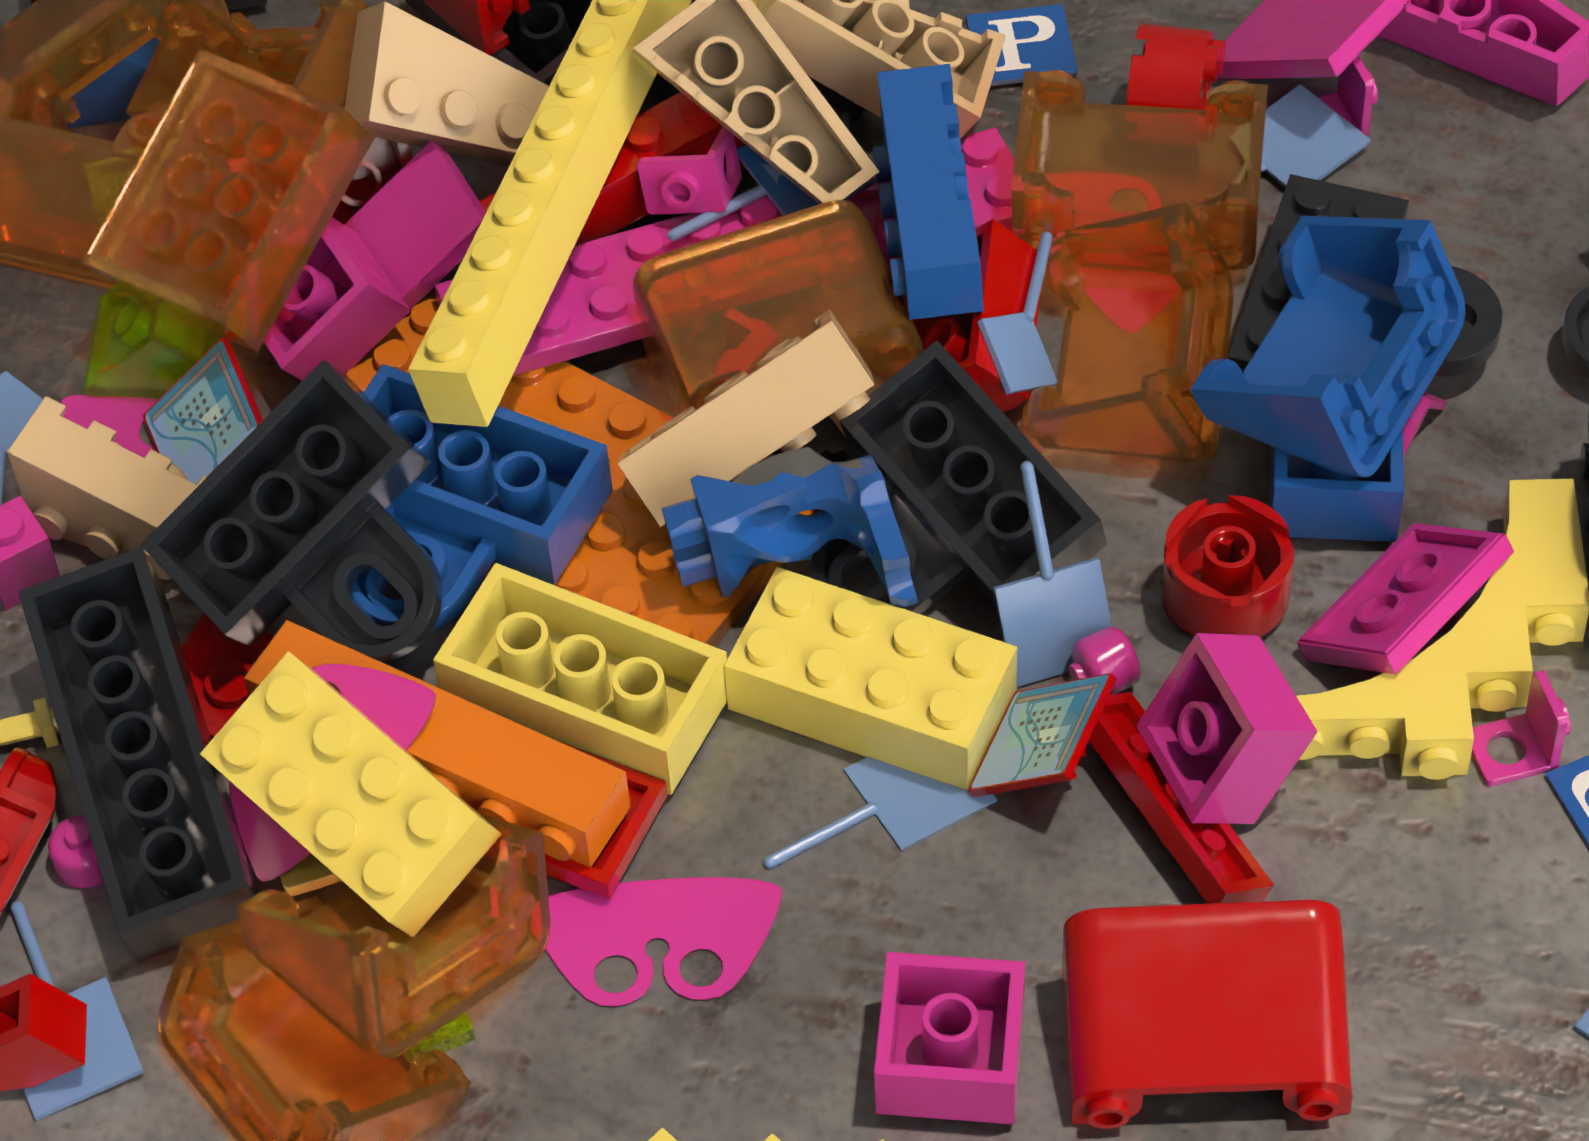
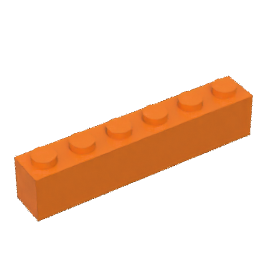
M288 620L285 621L244 677L247 692L250 696L289 651L310 668L323 664H348L366 667L415 681L431 689L436 694L435 705L426 724L407 752L501 834L513 832L533 841L543 852L557 860L566 861L570 858L591 868L631 807L626 771ZM328 682L332 687H334V688L341 694V691L339 690V688H338L336 685H334V684L331 683V682Z

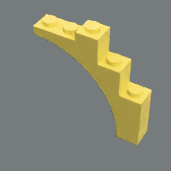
M1574 479L1509 480L1503 514V534H1506L1514 553L1493 573L1479 599L1451 631L1411 659L1396 675L1382 673L1370 680L1327 692L1296 696L1318 731L1299 760H1307L1325 755H1354L1359 758L1371 759L1384 754H1399L1401 776H1423L1427 779L1439 780L1453 775H1468L1474 741L1471 709L1481 708L1490 712H1500L1510 708H1526L1533 673L1529 643L1540 642L1544 645L1555 646L1567 642H1583L1589 615V589Z

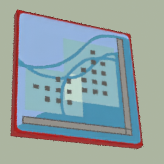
M223 337L142 415L157 452L172 459V463L185 474L187 480L195 484L202 476L208 477L263 421L229 340Z
M1106 673L1016 691L968 789L972 797H979L1076 779L1077 774L1074 771L1080 758L1087 755L1086 745L1117 678L1112 673Z

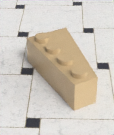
M696 0L632 49V53L825 210L834 207L879 172L752 0Z
M758 0L756 4L758 10L809 77L881 118L877 72L950 64L953 80V102L957 106L960 139L981 118L1006 35L987 29L982 35L962 28V19L943 12L936 18L909 9V0Z
M384 1L357 13L342 130L423 148L431 140H434L444 146L448 153L510 166L549 86Z
M830 309L811 321L816 328L815 331L803 339L796 336L790 340H784L768 351L766 356L757 363L758 369L749 375L746 371L734 375L704 398L706 402L704 405L696 410L693 406L685 409L619 455L617 464L660 527L665 524L661 510L662 507L694 498L691 478L701 475L732 482L749 467L759 463V461L779 448L784 453L803 447L817 435L812 426L830 414L834 413L838 421L860 409L870 400L865 391L875 385L872 372Z
M45 396L7 451L21 496L48 538L53 540L64 538L86 546L93 553L104 559H109L142 547L140 544L207 478L202 476L195 484L187 480L185 474L172 463V459L152 449L143 458L114 442L116 431L93 420L89 428L86 429L64 418L66 406ZM144 549L159 578L163 580L170 579L171 577Z

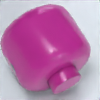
M1106 627L1081 638L1073 646V664L1069 665V673L1072 680L1112 673L1117 680L1110 695L1129 689L1139 681L1141 668L1137 654L1126 634L1119 628Z
M84 815L69 817L59 823L51 833L48 850L54 871L60 880L71 887L77 888L93 887L104 882Z

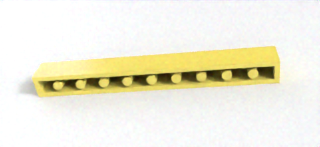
M592 0L408 368L430 423L489 426L657 74L655 70L632 53V49L687 8L692 0Z

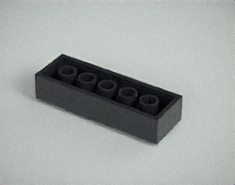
M139 547L18 591L118 932L139 962L148 960L266 916L254 874L239 834L222 773L200 755L211 741L162 582L144 549Z

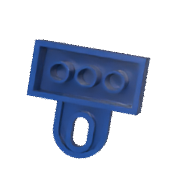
M382 364L364 393L432 462L386 508L393 518L430 555L439 571L443 599L440 615L432 631L445 626L462 612L493 562L555 585L613 491L607 445L501 406L497 407L488 427L430 423L410 373ZM367 569L358 574L354 580L352 588L354 598L380 626L392 625L401 618L404 612L403 598L390 599L385 597L383 592L389 582L377 569Z

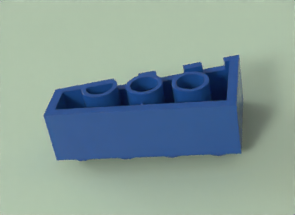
M950 64L877 72L884 145L873 146L872 150L874 165L879 170L875 177L876 183H878L882 220H885L884 232L888 258L900 257L890 259L893 295L906 296L909 320L984 311L981 264L971 198H969L964 153L961 151L957 106L953 102V80Z

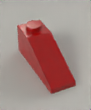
M31 973L0 987V1091L35 1087L85 1065L86 1003Z

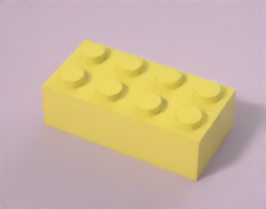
M498 563L494 564L433 659L438 688L554 740L666 781L667 793L670 795L673 794L727 702L724 665L727 661L726 651Z
M776 567L724 665L728 710L968 790L1014 693L1017 691V646Z
M289 651L200 753L384 919L412 937L419 932L502 835L319 674Z

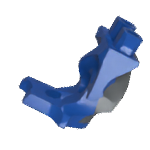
M809 447L787 451L752 465L732 482L697 475L690 479L694 498L661 508L671 541L670 546L683 587L716 577L722 597H730L742 578L756 566L774 561L794 562L811 560L812 554L817 552L827 541L838 538L846 539L867 553L885 587L891 605L907 607L918 603L909 569V555L892 510L882 472L878 469L872 455H866L846 462H831ZM806 510H821L819 513L813 515L798 514Z

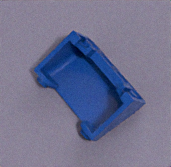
M1301 216L1288 236L1287 241L1282 245L1278 256L1279 270L1284 276L1292 296L1242 373L1235 361L1222 358L1211 360L1203 368L1190 390L1207 420L1337 474L1366 478L1372 476L1380 467L1458 338L1464 324L1465 300L1462 289L1431 220Z

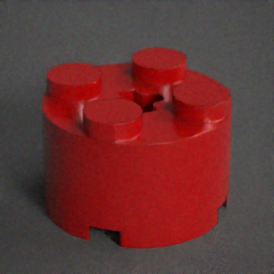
M1141 23L1135 39L1147 40V43L1143 46V55L1132 54L1127 90L1126 122L1137 123V126H1133L1126 133L1127 141L1200 149L1202 141L1210 142L1211 134H1216L1220 99L1210 98L1211 83H1216L1217 76H1222L1226 41L1214 39L1213 30Z
M1228 495V502L1207 505L1206 498L1193 502L1181 510L1172 520L1166 533L1162 578V607L1165 613L1180 628L1192 636H1195L1196 633L1258 635L1262 637L1274 629L1283 619L1289 606L1294 566V548L1289 537L1290 530L1281 515L1258 500Z

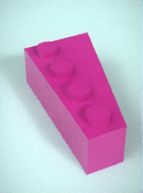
M1402 0L1405 5L1402 11L1377 35L1556 107L1589 78V21L1558 0Z

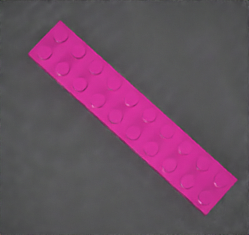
M997 128L963 136L960 139L961 151L964 153L975 229L992 219H995L1011 232L1042 224L1043 206ZM875 182L863 188L861 192L836 204L831 209H826L793 227L790 226L768 196L765 195L676 241H670L667 238L668 231L703 213H689L575 245L512 376L889 268L890 259L900 257L888 258L884 232L885 220H882L878 183ZM452 280L435 285L438 306H440Z

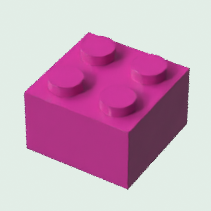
M315 206L230 290L281 369L301 381L323 359L346 374L411 311L360 236Z
M1209 633L1195 634L1136 725L1191 823L1255 824L1318 732L1260 636Z
M887 952L874 1068L876 1114L1015 1124L1025 1006L1024 961Z

